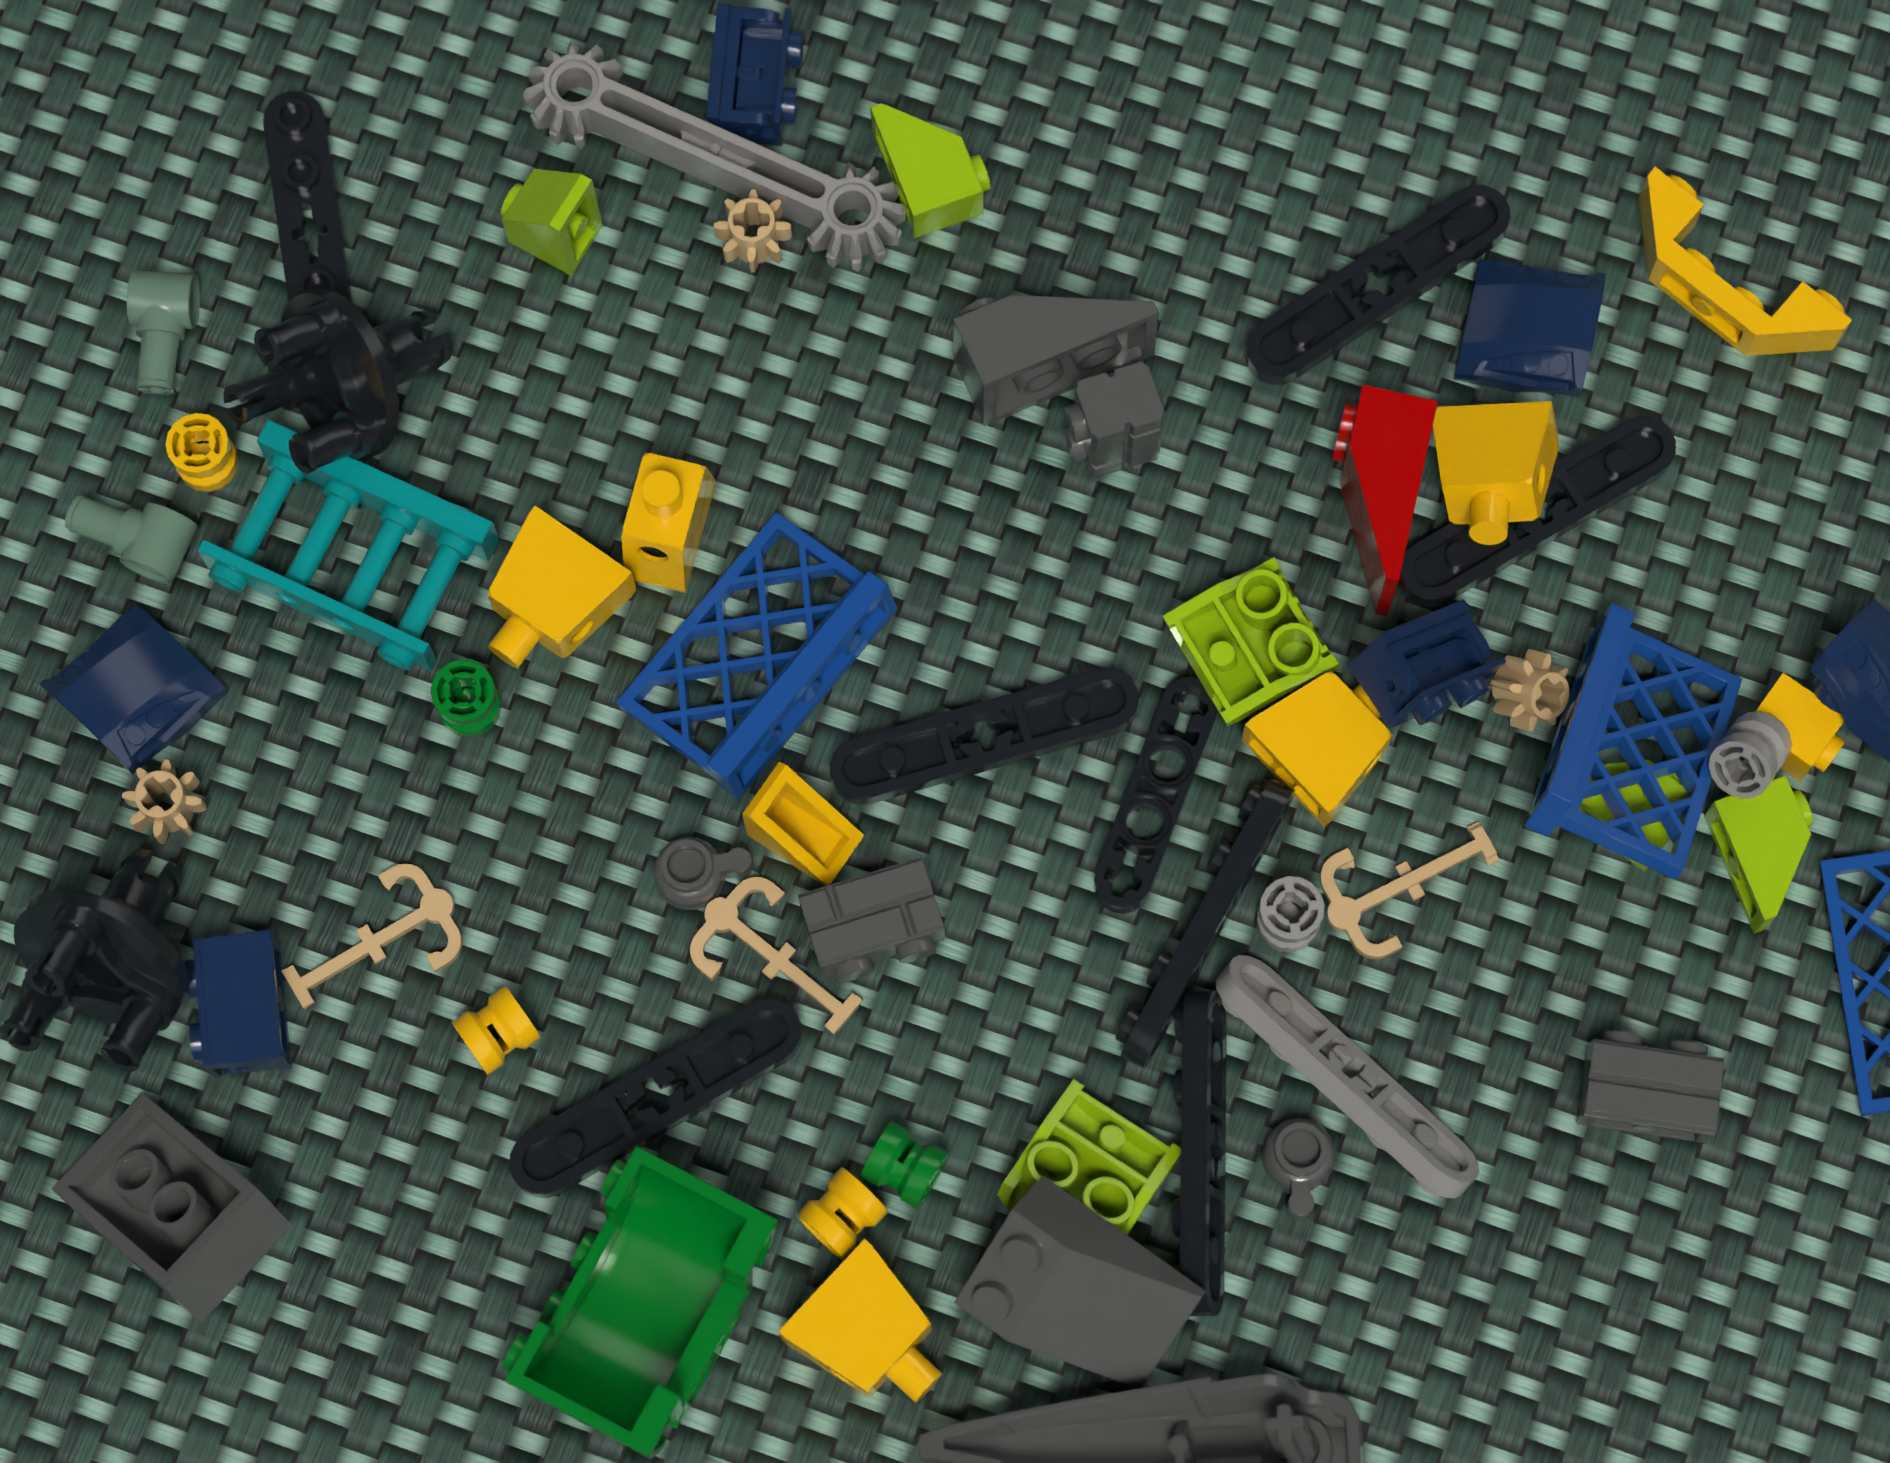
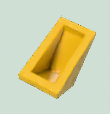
M778 762L742 813L746 833L749 837L825 886L833 882L865 836L790 767L781 762Z

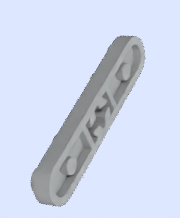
M1239 955L1231 959L1216 980V990L1222 1000V1005L1231 1015L1243 1020L1269 1044L1270 1049L1278 1058L1290 1063L1365 1131L1369 1140L1376 1147L1388 1152L1410 1172L1423 1190L1434 1196L1457 1198L1469 1188L1479 1174V1165L1473 1152L1461 1139L1272 968L1251 956Z

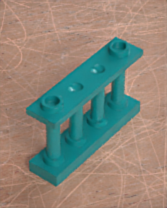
M268 420L257 439V443L266 461H268L267 468L271 472L229 550L227 551L206 540L202 541L197 551L208 569H210L208 576L216 583L234 592L242 593L245 586L375 645L379 647L377 655L398 668L410 671L412 666L416 664L432 672L437 659L430 644L420 640V637L460 561H468L471 555L487 562L490 561L500 542L493 522L348 456L322 466L310 474H304L294 464L289 451V440L293 439L291 436L297 434V432ZM303 478L323 486L322 492L326 499L285 576H282L251 561L293 483L300 484ZM360 503L379 512L378 518L382 524L341 602H338L308 588V585L348 510H355ZM417 529L436 538L434 544L438 547V550L397 628H394L364 614V611L404 535H412L414 530Z

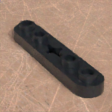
M288 91L276 96L269 102L263 117L288 303L293 297L316 288L333 290L353 303L327 122L320 103L313 96L302 91ZM311 210L319 233H328L327 236L318 238V262L315 264L311 263V257L305 243L301 240L295 241V238L305 235L306 221L303 211Z
M1471 185L1458 191L1262 321L1251 331L1247 341L1246 363L1250 372L1260 381L1270 385H1284L1296 380L1494 248L1504 238L1510 221V207L1505 197L1496 189L1486 185ZM1398 269H1403L1391 280L1388 296L1384 297L1377 290L1361 297L1358 304L1354 303L1353 299L1358 297L1367 286V274L1372 272L1375 277L1380 279L1391 275Z
M1637 416L1626 420L1556 461L1544 503L1546 501L1550 502L1558 496H1563L1564 498L1556 502V505L1549 510L1547 524L1543 525L1536 518L1533 521L1520 523L1517 529L1513 530L1510 524L1514 522H1508V535L1503 542L1495 545H1483L1471 539L1469 524H1454L1451 522L1415 543L1406 551L1403 558L1398 581L1402 592L1410 601L1421 606L1436 607L1445 604L1656 481L1667 472L1676 453V440L1671 429L1663 421L1652 416Z
M1100 668L855 737L842 743L833 753L830 762L831 783L837 794L845 801L857 805L872 804L1115 735L1127 729L1134 721L1139 704L1138 689L1133 680L1124 672L1113 668ZM986 721L987 727L990 730H1003L1010 727L1018 729L1015 733H1013V730H1010L995 737L994 749L991 751H983L980 743L975 742L961 744L958 749H953L951 746L975 734V724L978 722Z
M1271 779L1265 789L1254 784L1249 791L1237 817L1246 822L1235 843L1224 839L1220 844L1207 873L1215 877L1212 885L1174 954L1164 949L1157 958L1146 981V984L1154 987V990L1143 1010L1133 1005L1117 1032L1115 1040L1125 1044L1120 1057L1143 1069L1147 1067L1174 1020L1175 1009L1178 1005L1183 1004L1186 995L1190 991L1281 825L1294 798V789Z
M1216 990L1188 992L1184 1004L1178 1005L1174 1013L1175 1035L1177 1041L1182 1044V1069L1175 1071L1173 1080L1175 1102L1181 1108L1180 1198H1176L1172 1206V1227L1175 1236L1180 1238V1264H1175L1173 1268L1206 1291L1190 1317L1217 1316L1222 1309L1224 1300L1227 1025L1225 1008Z
M762 999L753 1002L533 1129L515 1143L510 1153L509 1168L514 1181L523 1192L535 1198H550L559 1195L616 1162L618 1159L630 1154L636 1146L642 1147L785 1064L797 1053L801 1044L802 1028L796 1012L788 1004L778 999ZM682 1080L688 1081L686 1087L683 1088L681 1086L674 1090V1093L667 1098L670 1109L665 1113L659 1115L653 1107L636 1112L633 1114V1118H626L627 1112L639 1106V1103L646 1099L644 1087L647 1084L655 1082L658 1088L664 1089L669 1086L672 1087Z

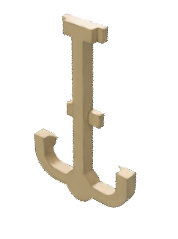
M1476 822L1467 827V831L1473 841L1413 871L1408 862L1405 861L1395 866L1400 878L1354 900L1350 897L1342 896L1334 881L1336 870L1355 868L1354 857L1349 848H1346L1328 858L1320 873V885L1330 903L1326 914L1327 921L1335 930L1345 932L1354 949L1362 956L1370 959L1385 958L1401 950L1402 944L1397 935L1394 936L1391 933L1383 943H1370L1358 925L1361 913L1406 890L1412 900L1415 901L1425 895L1420 883L1479 853L1487 866L1492 865L1500 860L1497 856V851L1483 826Z
M399 864L379 874L378 877L389 891L400 880H413L423 894L420 908L374 935L367 924L359 928L356 932L362 942L300 977L294 965L282 970L303 1009L315 1003L309 990L369 955L375 964L387 958L382 950L384 946L427 921L441 924L448 937L447 947L442 952L426 953L430 965L435 973L452 964L461 953L462 936L452 919L455 904L451 895L443 889H434L424 871L412 864Z
M751 877L740 882L727 898L719 897L710 901L705 908L706 922L695 934L690 945V955L695 967L713 981L720 973L722 962L707 959L704 956V948L717 932L725 933L731 931L769 962L762 970L764 975L771 980L779 972L785 975L833 1014L824 1026L833 1035L837 1031L839 1032L859 1008L863 1000L852 992L842 1004L789 961L797 952L795 948L786 942L777 951L739 920L737 908L751 893H763L770 902V906L779 904L785 897V892L768 879Z

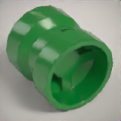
M458 660L448 663L438 671L432 682L431 696L433 704L447 729L456 735L464 737L483 735L492 729L500 717L502 705L493 678L486 668L475 661ZM466 686H467V687H472L473 689H470V688L462 689V687H466Z
M892 1120L872 1149L860 1177L876 1187L888 1185L898 1191L902 1202L918 1210L938 1180L949 1157V1152L933 1143L922 1145L912 1139L909 1129Z

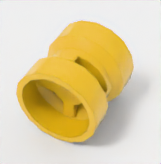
M194 413L183 416L172 425L167 433L165 446L169 459L187 486L196 491L211 492L219 490L231 482L237 473L239 458L233 442L218 419L208 414ZM199 441H207V442H209V443H200V444H198L197 442H199Z
M505 985L489 995L487 1005L478 1012L466 1011L451 1022L487 1075L504 1065L505 1056L516 1048L527 1049L541 1039L538 1031ZM488 1025H493L500 1035L499 1039L495 1040L487 1028Z
M841 1167L828 1180V1191L819 1200H809L796 1214V1217L826 1248L839 1259L844 1260L856 1247L857 1235L865 1227H875L887 1215L888 1210L856 1177ZM836 1211L845 1219L844 1221L835 1214Z

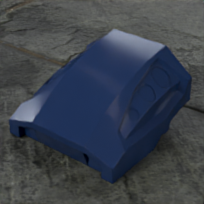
M1479 260L1454 380L1510 392H1540L1579 397L1583 389L1594 343L1606 273L1599 272L1590 276L1532 268L1498 260Z
M1875 599L1842 629L1821 653L1810 670L1816 675L1812 683L1816 697L1829 709L1841 713L1846 727L1890 762V613Z
M139 605L124 613L91 646L52 679H45L40 683V686L83 724L132 775L136 772V769L141 768L157 753L183 737L228 693V690L190 652Z

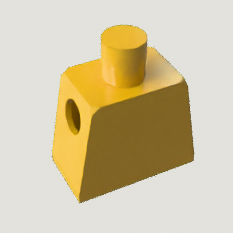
M1552 401L1437 407L1433 430L1442 490L1449 521L1454 524H1469V535L1477 543L1483 545L1499 544L1507 538L1508 522L1533 521L1541 515L1559 450V437Z
M644 453L621 536L623 564L625 568L632 572L634 581L686 593L716 485V480L707 467L657 454ZM647 547H652L664 552L667 557H656L645 552Z
M534 506L529 512L488 591L487 596L493 610L507 620L488 644V648L497 657L516 669L520 667L538 642L563 659L568 657L633 596L637 589L632 572L546 512Z
M1330 671L1250 719L1244 726L1241 741L1282 784L1295 790L1294 797L1325 827L1332 821L1389 747L1392 734L1379 720L1381 715L1362 686L1359 684L1351 691L1335 673Z
M866 1239L854 1249L778 1331L781 1339L789 1347L868 1398L889 1378L909 1398L917 1403L942 1376V1373L916 1349L932 1331L930 1321Z

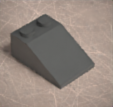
M1010 295L998 301H995L992 297L982 298L966 306L960 312V316L953 319L954 363L983 425L986 426L1073 390L1077 387L1078 380L1105 372L1111 374L1115 369L1135 364L1154 356L1159 311L1154 301Z
M143 1093L136 1098L52 1187V1190L200 1323L211 1314L292 1226L258 1188Z
M1042 1175L1011 1210L954 1303L1010 1343L1141 1389L1206 1291Z

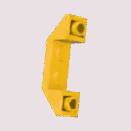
M1656 166L1646 177L1638 198L1647 275L1651 283L1744 356L1833 350L1838 345L1852 319L1844 314L1843 306L1830 293L1821 289L1813 290L1802 281L1771 317L1764 311L1763 304L1752 292L1740 286L1734 288L1715 273L1713 264L1702 253L1692 248L1685 250L1679 244L1695 227L1704 204L1697 199L1695 190L1682 178L1676 175L1667 176Z

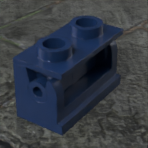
M718 3L706 122L756 144L783 146L785 125L796 124L798 109V88H789L790 68H801L804 46V32L794 31L791 8H785L784 23L779 24V13L776 11L762 8L730 6L729 3Z
M1464 599L1384 631L1348 664V667L1389 728L1414 718L1419 725L1426 724L1445 712L1452 705L1451 702L1455 701L1459 708H1463L1482 697L1492 688L1487 679L1504 665L1506 660L1504 657H1501L1487 664L1485 663V661L1491 659L1490 648L1486 639L1469 616L1468 612L1471 608Z
M271 930L192 939L194 959L185 960L184 964L189 977L188 996L198 1000L199 1022L190 1023L189 1029L194 1061H203V1067L214 1078H221V1068H224L225 1074L291 1069L281 944Z

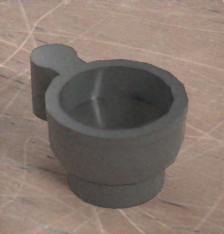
M682 837L671 841L660 851L654 864V882L659 895L669 905L680 910H698L706 907L710 901L720 895L726 878L745 879L750 876L753 871V863L750 853L742 847H736L727 853L719 854L706 841L697 837Z
M1294 1118L1283 1121L1271 1130L1264 1141L1261 1158L1264 1171L1271 1181L1280 1188L1289 1191L1290 1198L1286 1206L1287 1214L1295 1221H1303L1310 1216L1314 1209V1198L1310 1190L1324 1183L1331 1173L1335 1151L1331 1137L1322 1126L1313 1120Z

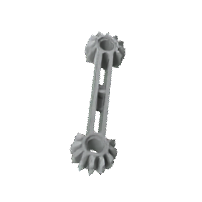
M571 40L567 47L568 55L562 57L547 47L544 57L548 67L530 65L528 76L533 86L525 89L524 100L527 107L534 109L531 114L534 127L538 130L549 128L550 139L556 145L560 144L569 134H572L575 145L583 149L587 142L586 134L594 132L742 199L748 198L751 189H756L758 199L765 201L768 205L772 201L779 199L782 202L783 217L813 230L807 238L808 247L813 253L827 249V264L831 265L832 268L839 264L843 257L846 256L850 257L852 269L858 272L863 266L862 256L867 254L874 261L882 264L886 259L884 245L898 246L902 240V231L897 225L906 220L904 205L895 202L898 198V187L894 182L879 185V171L874 166L862 178L856 177L854 165L848 162L843 169L844 178L837 180L618 83L623 75L620 63L616 59L604 61L603 49L597 44L585 55H581L578 43ZM582 87L591 91L586 99L579 102H569L563 99L564 94L573 88ZM850 209L861 210L869 216L863 223L854 226L843 224L837 219L843 212Z

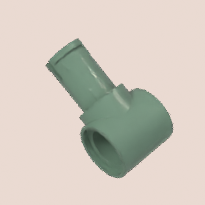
M135 270L130 274L127 289V315L130 325L136 326V335L141 338L137 388L140 392L152 395L174 394L179 342L185 340L186 329H195L199 317L200 285L197 274Z
M77 495L73 499L65 518V526L69 529L68 531L112 546L114 553L121 556L120 562L125 567L145 578L168 585L173 583L198 528L197 524L186 516L155 503H146L142 511L134 508L125 511L81 495Z

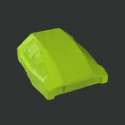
M1275 557L1247 572L1214 585L1163 615L1164 621L1227 726L1247 718L1321 675L1340 669L1333 653L1330 654L1327 646L1323 644L1315 631L1311 620L1309 621L1300 606L1298 598L1294 596Z
M1073 1079L1003 1181L997 1195L1008 1211L1011 1212L1043 1175L1128 1235L1181 1156V1147L1175 1143H1172L1170 1147L1082 1091L1084 1085Z

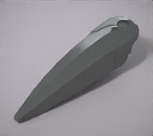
M1259 1374L1215 1381L1211 1377L1075 1399L948 1425L919 1435V1457L922 1461L930 1463H1365L1363 1426L1350 1400L1337 1393L1310 1390L1301 1386L1295 1379L1288 1380L1283 1376L1275 1374Z

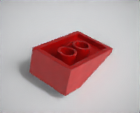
M1363 385L1358 406L1345 403L1332 460L1344 463L1340 487L1374 613L1387 617L1400 577L1438 401Z

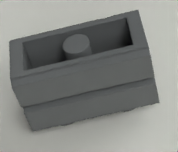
M1141 361L1115 369L1113 377H1109L1105 372L1078 380V385L1075 388V403L1065 406L1068 426L1064 427V435L1073 462L1077 463L1084 460L1088 474L1097 478L1122 470L1123 463H1127L1129 467H1134L1157 460L1161 445L1164 409L1149 366H1146Z
M922 857L798 895L801 912L822 978L835 974L838 982L856 980L874 972L875 969L872 962L895 955L898 956L900 963L914 962L936 952L934 943L945 940L943 921Z
M1623 1031L1604 1032L1603 1040L1593 1039L1590 1042L1584 1056L1582 1087L1577 1115L1578 1125L1707 1144L1715 1136L1718 1124L1724 1058L1707 1056L1708 1046L1690 1041L1669 1042L1668 1050L1642 1046V1036Z

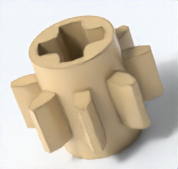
M751 189L748 198L737 203L727 198L724 203L728 221L714 223L715 238L729 240L723 248L724 260L729 263L738 257L748 263L750 272H755L758 263L765 262L768 259L780 263L782 258L778 241L792 239L791 224L777 222L783 214L782 202L777 199L768 205L765 201L758 199L756 189ZM751 225L761 226L758 228L757 236L755 237L745 236L748 235L749 226Z
M1528 649L1524 659L1507 655L1505 657L1506 663L1498 669L1490 683L1492 685L1493 697L1497 702L1493 707L1494 713L1510 717V726L1533 732L1537 721L1554 726L1556 724V717L1564 711L1569 700V685L1565 679L1569 672L1568 669L1551 664V654Z
M167 759L163 761L161 771L147 773L140 767L136 769L140 781L135 791L122 793V798L128 805L140 809L132 815L129 820L130 824L137 832L146 829L152 824L154 837L160 844H165L169 832L182 830L185 834L191 836L193 830L189 822L194 812L200 813L207 810V806L201 798L190 796L189 794L200 783L195 774L191 771L177 779L175 767ZM164 792L175 803L166 811L158 806L155 801Z

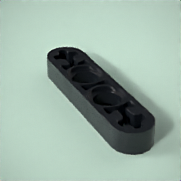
M1184 677L1177 679L1168 685L1163 693L1096 867L1093 886L1095 896L1104 908L1113 913L1126 914L1134 912L1142 907L1148 899L1214 727L1217 708L1199 678ZM1188 694L1199 697V709L1206 712L1205 716L1194 714L1186 731L1185 739L1197 740L1195 746H1191L1187 741L1173 735L1179 719V708L1172 705L1173 701L1184 703ZM1161 728H1164L1172 735L1159 734ZM1163 750L1176 752L1184 760L1185 772L1176 781L1164 782L1158 780L1152 775L1148 765L1154 754ZM1140 808H1149L1156 811L1162 818L1164 825L1161 833L1151 840H1140L1132 836L1127 828L1126 820L1133 811ZM1118 843L1134 854L1154 856L1151 863L1146 862L1140 856L1138 857L1133 870V882L1141 887L1138 891L1128 889L1124 893L1123 898L1112 894L1113 883L1105 879L1107 874L1118 876L1124 865L1127 851H1114Z

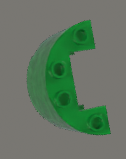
M636 1146L627 1163L620 1159L614 1163L602 1185L600 1195L607 1198L604 1203L606 1221L598 1235L588 1232L579 1244L570 1267L578 1271L565 1293L558 1289L553 1292L529 1337L522 1333L516 1337L503 1361L502 1370L509 1373L505 1381L511 1386L652 1459L661 1451L668 1439L662 1436L666 1426L678 1428L724 1349L753 1290L751 1287L753 1284L752 1269L754 1265L762 1267L775 1235L778 1220Z

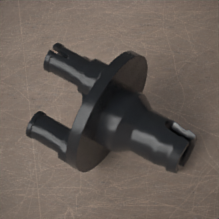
M326 288L306 291L289 301L284 309L280 323L256 331L254 343L257 354L264 364L269 363L267 373L226 387L223 392L224 403L237 399L240 402H244L226 410L232 420L237 424L243 425L250 422L251 419L281 407L288 411L298 408L311 430L291 436L293 439L289 440V451L294 464L304 474H310L322 466L347 456L358 461L367 460L387 450L395 438L399 421V401L396 386L418 378L429 370H437L450 360L452 355L450 333L447 332L424 341L422 328L435 323L438 315L432 311H414L409 316L398 317L372 327L359 309L341 294Z
M134 850L121 862V869L112 877L101 897L79 891L57 890L37 895L26 904L15 923L13 934L18 954L27 967L25 978L22 982L23 994L7 1020L0 1027V1034L3 1039L9 1038L13 1030L17 1029L8 1044L22 1051H35L38 1049L43 1035L57 1012L67 1009L70 1005L89 1016L116 1024L111 1036L103 1044L101 1054L110 1065L126 1072L138 1070L144 1054L158 1031L167 1029L186 998L189 988V977L182 958L169 940L158 930L159 925L170 909L173 898L179 893L181 885V873L172 861L164 866L156 882L151 886L141 881V879L143 878V872L152 859V850Z

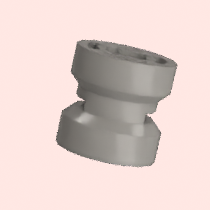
M1748 712L1739 716L1710 755L1709 769L1711 777L1717 786L1727 794L1738 798H1753L1762 794L1776 776V772L1779 771L1790 756L1792 741L1789 731L1781 721L1770 714Z
M1287 876L1277 879L1270 884L1260 900L1256 919L1259 935L1264 942L1277 951L1291 953L1305 949L1312 943L1324 917L1325 904L1321 892L1312 882L1301 877Z

